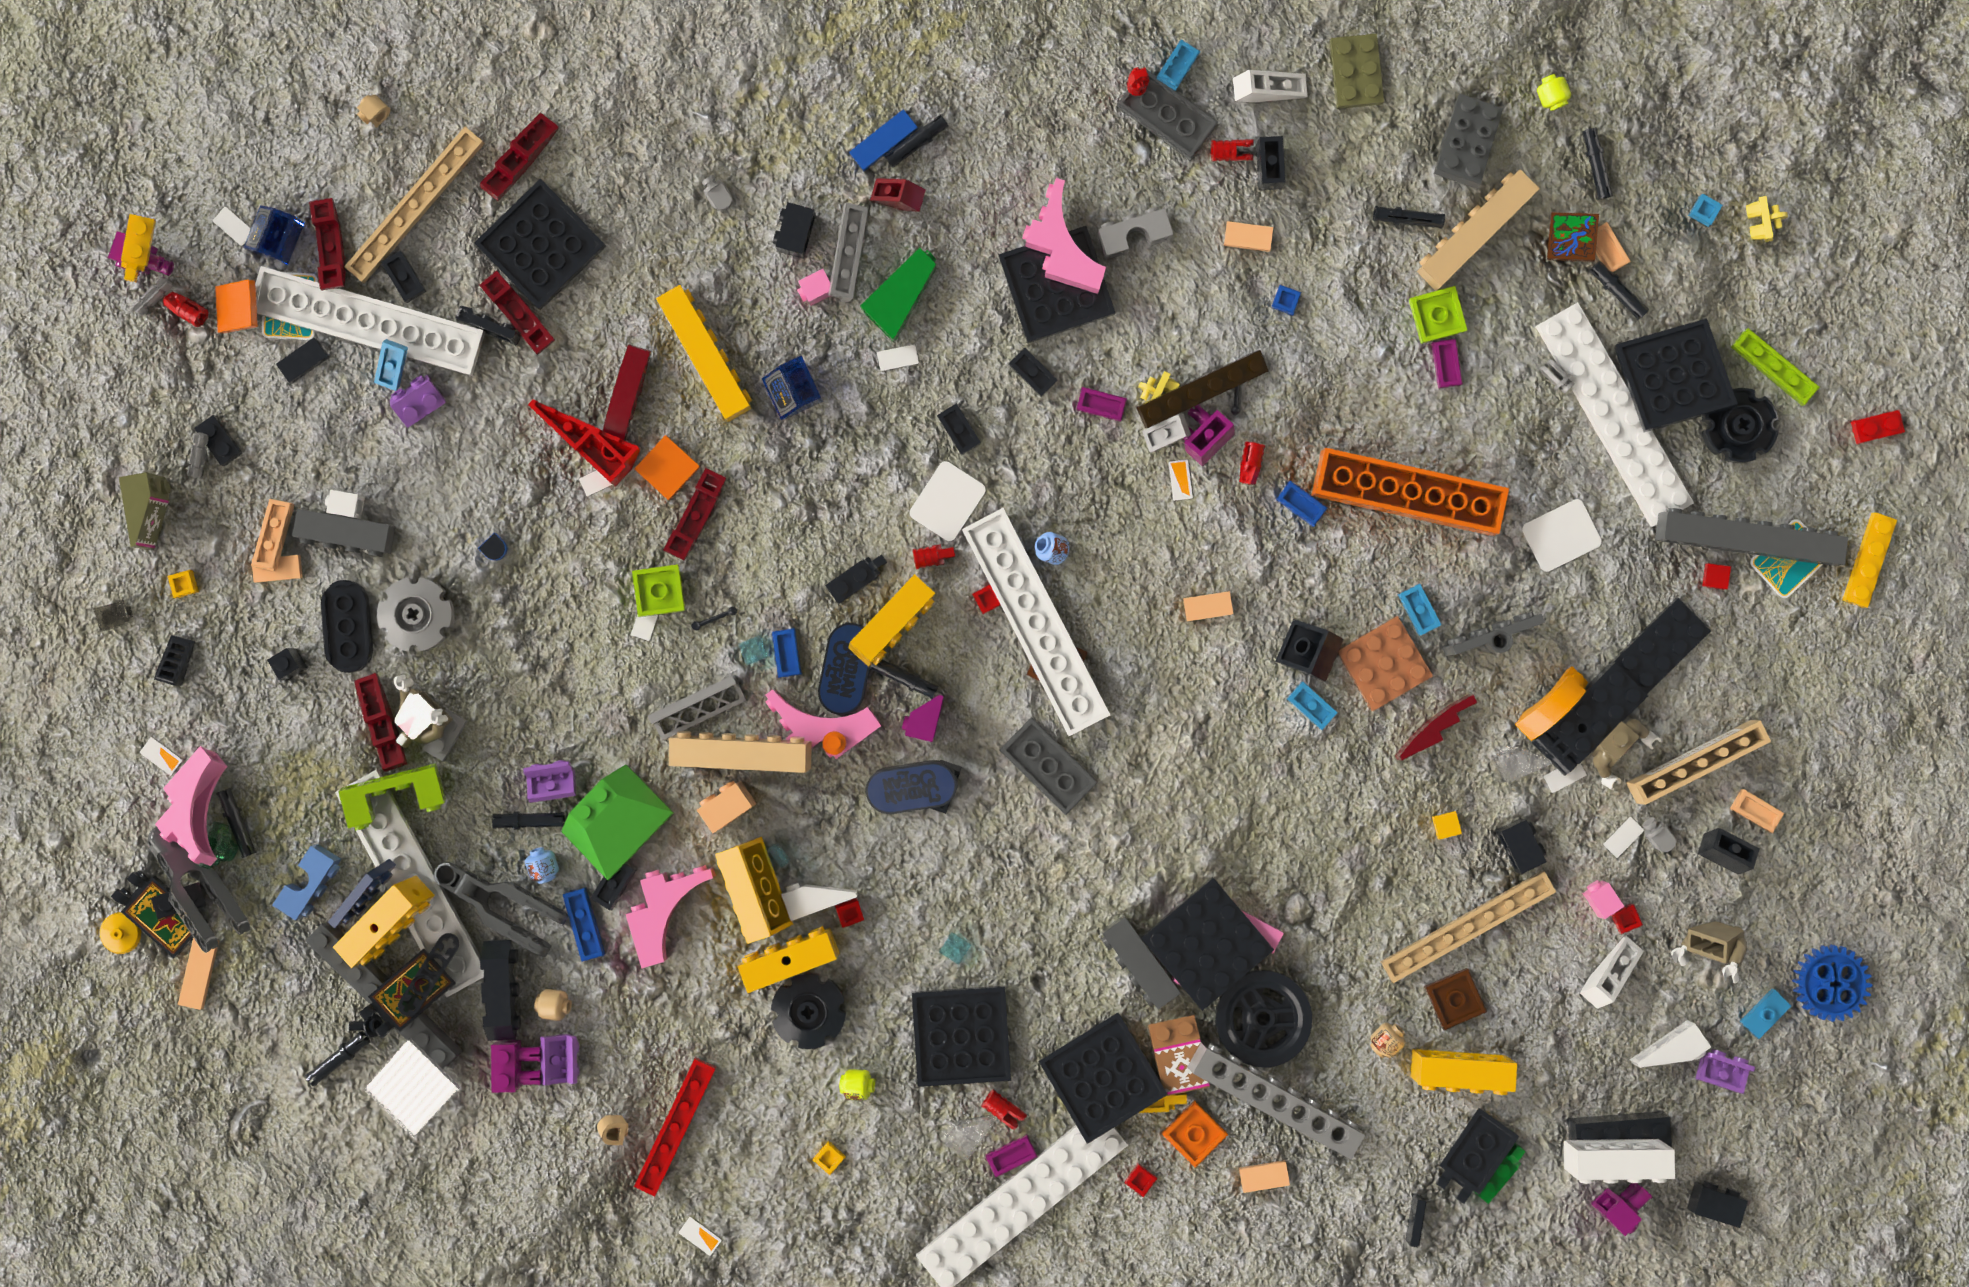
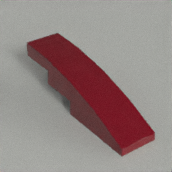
M540 112L510 142V148L495 162V168L480 182V188L499 201L532 165L558 131L559 126Z
M630 344L627 346L616 379L602 430L626 441L630 421L634 417L638 397L642 392L651 354L649 350Z
M374 673L354 680L364 723L369 727L372 743L377 748L382 770L388 772L407 765L404 749L396 741L399 737V732L378 674Z
M1474 694L1462 697L1427 720L1395 755L1396 759L1404 760L1443 741L1440 731L1461 722L1457 713L1477 703Z

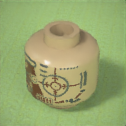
M1383 1023L1371 1035L1372 1043L1370 1046L1381 1058H1393L1406 1044L1403 1037L1405 1032L1397 1024Z

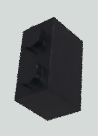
M1283 136L1259 137L1256 143L1258 190L1282 189L1286 183Z
M787 202L786 209L782 208L779 216V222H782L780 231L776 230L773 238V244H776L777 252L802 259L805 258L816 218L814 209Z
M1520 818L1495 830L1516 873L1523 874L1547 862L1544 857L1546 851L1540 842L1537 843L1534 836L1536 830L1530 821L1527 822L1526 819Z
M1717 828L1703 834L1698 855L1738 875L1754 869L1760 848L1721 828Z
M1705 1180L1703 1184L1694 1182L1687 1206L1688 1210L1702 1217L1738 1228L1741 1227L1748 1200L1740 1196L1741 1192L1728 1187L1724 1191L1718 1189L1719 1185Z

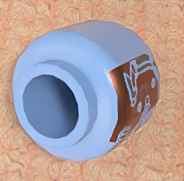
M1046 532L1037 539L1035 550L1040 560L1052 565H1059L1068 557L1070 546L1065 537L1053 532Z
M538 847L531 850L530 855L525 859V866L531 880L542 884L556 878L555 875L559 871V866L553 851Z

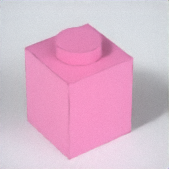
M824 269L798 281L801 288L797 289L803 302L808 300L810 306L830 297L828 295L830 281Z
M1597 880L1588 885V890L1582 893L1596 915L1602 919L1608 918L1624 907L1608 882Z

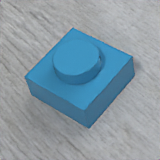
M1701 194L1688 216L1709 227L1723 205L1705 194Z

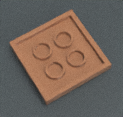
M1398 616L1347 644L1338 652V656L1371 711L1380 708L1433 676Z

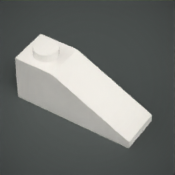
M1248 70L1233 78L1235 101L1265 102L1308 97L1306 74Z
M799 883L785 887L786 892L781 894L791 921L856 898L859 895L857 890L807 884L800 886Z
M1624 936L1590 975L1580 994L1596 1008L1613 1003L1644 951L1629 937Z
M1687 1020L1631 1058L1630 1061L1641 1068L1698 1060L1706 1055V1051L1711 1046L1696 1024Z

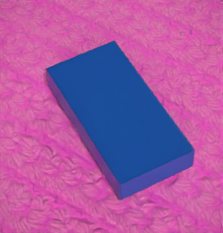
M1292 481L1287 483L1276 501L1312 527L1316 525L1328 508Z
M796 629L772 631L778 678L801 675Z

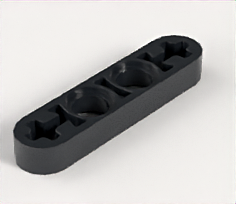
M446 933L438 939L398 1003V1011L403 1017H413L420 1011L458 951L459 940L454 934ZM453 939L455 947L447 949L445 953L446 956H449L447 960L442 955L435 953L436 950L441 953L444 949L443 940ZM434 958L440 959L443 964L442 968L439 971H431L428 967L430 960ZM420 979H425L429 982V988L425 992H419L415 988L416 982ZM410 991L416 996L423 997L421 1001L418 998L414 1001V1011L404 1012L405 1007L402 1004L404 1002L409 1003L413 995H409Z

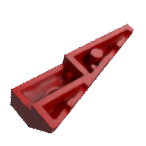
M534 399L528 404L615 487L632 470L640 452V448L637 445L606 433L599 428L570 415L568 416Z

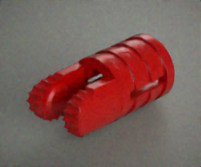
M1254 139L1212 140L1211 161L1253 160V154H1237V146H1253Z
M994 1089L990 1091L981 1107L991 1112L993 1116H996L997 1119L1012 1130L1018 1127V1122L1015 1118L1023 1121L1027 1117L1024 1111L1005 1097H1002Z

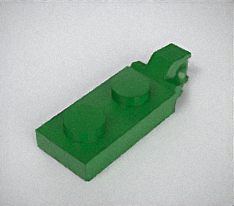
M1515 1143L1481 1194L1477 1195L1489 1204L1518 1170V1167L1521 1165L1519 1160L1526 1151Z

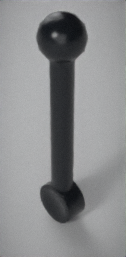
M1239 386L1235 387L1234 406L1231 408L1233 415L1240 413V408L1238 407Z
M732 606L728 611L701 622L694 621L691 627L693 630H700L703 625L728 615H736L737 609Z

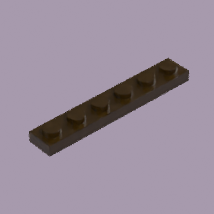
M1257 350L1149 400L1136 408L1144 427L1149 428L1269 372L1261 350Z

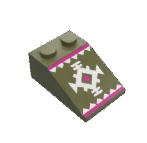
M148 472L119 477L130 547L154 550L169 503V482L166 480V477Z

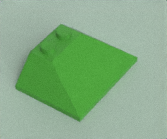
M624 765L601 779L572 809L561 832L607 880H610L674 812L628 765Z

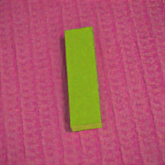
M1749 328L1745 329L1731 346L1732 349L1801 406L1805 405L1820 388Z

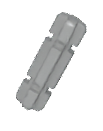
M161 277L156 282L157 285H153L141 297L140 302L136 301L132 305L133 310L138 315L143 316L149 311V306L152 308L165 295L164 292H168L173 287V284L167 278Z
M201 432L195 433L193 436V443L195 445H192L189 460L191 466H188L187 472L189 476L194 478L202 476L203 467L201 465H204L207 449L205 445L208 443V435Z

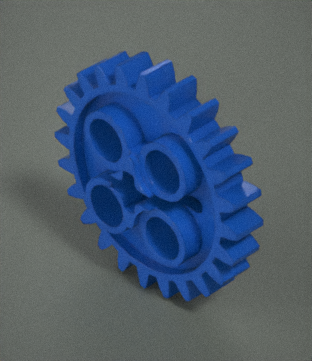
M1830 944L1829 949L1827 946L1821 945L1820 951L1812 948L1813 956L1804 954L1807 961L1805 963L1798 961L1802 968L1801 970H1794V972L1799 975V978L1792 980V982L1799 984V987L1794 988L1793 991L1801 993L1797 997V1001L1805 1002L1802 1008L1810 1009V1015H1818L1819 1019L1825 1020L1827 1018L1831 1022H1834L1836 1018L1844 1021V1014L1847 1017L1853 1018L1852 1010L1860 1013L1861 1010L1858 1005H1867L1863 997L1871 996L1866 991V988L1873 987L1872 984L1866 982V979H1869L1872 975L1864 973L1868 965L1860 964L1863 958L1859 956L1854 957L1855 952L1852 950L1847 951L1846 947L1840 946L1837 948L1836 945ZM1823 965L1824 973L1819 976L1818 969ZM1847 967V974L1842 977V969ZM1822 989L1823 996L1818 1000L1817 993ZM1846 990V998L1841 1000V993Z

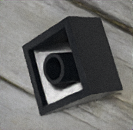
M1293 619L1275 662L1326 682L1344 639L1329 630Z

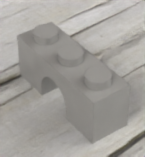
M1158 207L1148 209L1144 215L1138 217L1136 214L1126 216L1122 222L1116 224L1114 221L1104 223L1097 233L1105 260L1128 254L1129 247L1126 238L1133 232L1145 235L1149 247L1171 240L1173 237V231L1165 208L1159 210Z

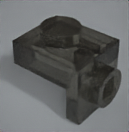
M123 599L118 600L117 603L93 608L100 632L129 625L130 618L133 617L130 604L125 605Z

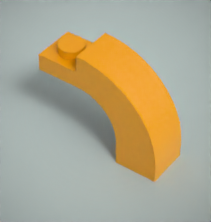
M1571 666L1563 673L1548 694L1523 712L1515 725L1531 741L1539 737L1556 724L1581 699L1586 692L1584 688L1588 681Z

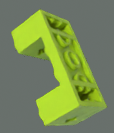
M437 763L342 787L338 793L347 827H354L355 831L368 828L375 819L369 793H371L372 797L385 794L388 791L387 789L395 787L396 791L409 788L412 782L420 810L426 808V811L430 812L440 809L446 798Z

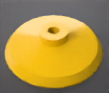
M122 912L108 916L100 928L101 942L112 953H128L137 947L141 939V929Z

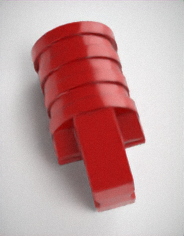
M1136 67L1129 74L1127 90L1134 96H1141L1147 90L1149 75L1145 67L1141 69Z
M172 291L163 299L164 305L197 328L202 326L208 318L209 311L206 308Z
M1245 442L1240 464L1239 482L1255 485L1262 466L1265 445Z
M941 544L912 549L916 570L933 565H944V559L955 557L954 547L942 549Z

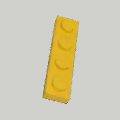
M1876 512L1871 513L1842 601L1868 608L1897 522L1896 519Z

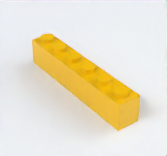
M678 285L657 297L656 300L725 420L730 422L751 410L752 408L749 403L752 399L746 389H740L738 382L741 380L735 369L730 371L726 362L729 359L723 349L718 350L715 342L718 339L712 329L707 330L703 322L707 320L700 308L695 310L692 302L695 299L689 289L684 290L681 285Z

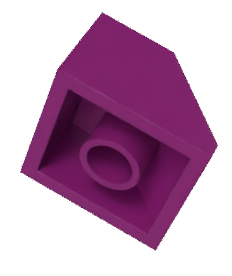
M936 696L910 712V716L904 717L902 730H906L905 736L930 742L934 741L944 696Z

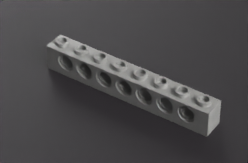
M1200 1043L1187 1066L1193 1074L1352 1160L1365 1137L1359 1130L1360 1125L1350 1119H1347L1346 1122L1341 1120V1115L1330 1108L1327 1111L1321 1109V1104L1310 1097L1307 1100L1301 1098V1093L1290 1086L1288 1089L1281 1087L1282 1083L1272 1076H1269L1268 1079L1261 1076L1262 1071L1254 1066L1249 1065L1247 1068L1241 1065L1242 1060L1230 1054L1227 1057L1221 1054L1223 1050L1210 1043L1207 1046ZM1222 1062V1068L1214 1071V1066ZM1242 1073V1078L1238 1082H1234V1077ZM1262 1084L1261 1090L1254 1093L1255 1086ZM1282 1095L1281 1100L1273 1104L1274 1098ZM1297 1106H1301L1300 1112L1293 1114L1294 1109ZM1316 1117H1321L1319 1123L1313 1125L1314 1119ZM1340 1127L1339 1133L1332 1136L1334 1129Z

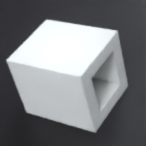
M330 490V494L325 499L326 513L361 519L365 497L358 494Z

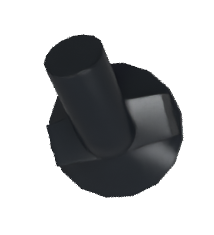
M374 1014L367 1021H349V1031H364V1036L377 1037L378 1035L375 1030L383 1024V1021L378 1014Z

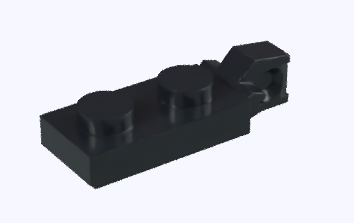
M460 306L455 316L457 321L484 330L486 334L515 346L520 341V336L516 332L515 327L506 323L502 325L494 323L495 320L484 314L479 317L475 315L472 308Z
M882 554L874 560H871L869 557L862 559L825 586L839 605L876 580V577L881 574L878 569L884 566L887 561Z

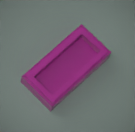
M1456 339L1432 342L1438 389L1461 386L1463 383Z
M1082 387L1076 410L1121 422L1127 398Z
M1027 1134L985 1154L995 1177L1038 1157Z

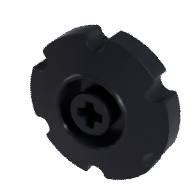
M1735 388L1733 392L1738 403L1736 407L1702 416L1701 421L1707 424V429L1702 431V437L1706 446L1714 455L1722 452L1727 462L1746 463L1756 460V453L1760 455L1766 454L1773 447L1779 430L1774 428L1773 423L1779 417L1774 405L1766 396L1758 399L1755 396L1756 391L1753 389Z
M818 973L797 974L791 978V986L782 984L775 993L771 1010L775 1011L778 1017L774 1018L772 1023L778 1035L785 1042L789 1043L791 1040H796L800 1049L820 1048L826 1044L825 1037L831 1036L835 1038L841 1031L845 1022L846 1011L840 1009V1004L844 1003L845 998L841 989L831 979L821 982ZM806 1006L814 1010L811 1016H808L807 1012H803Z

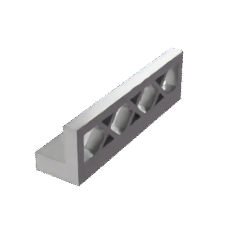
M848 202L844 203L828 294L829 296L840 298V302L845 303L853 299L868 214V207Z
M732 675L648 715L651 724L655 725L663 741L676 735L679 731L689 729L747 700L736 676ZM731 687H735L740 699L734 702L723 700L725 691ZM721 693L720 698L715 697V695ZM708 698L718 701L716 710L713 712L702 710L703 704ZM722 702L727 704L720 708ZM700 703L699 708L694 707V705ZM687 708L697 711L695 720L692 722L681 720L683 712ZM701 712L706 714L699 718ZM679 713L678 718L673 717V715ZM666 718L675 720L676 724L673 731L665 734L660 721ZM680 722L685 724L678 728Z

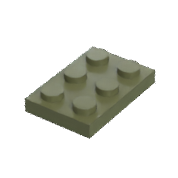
M1377 33L1331 38L1329 42L1336 108L1382 105L1384 103Z

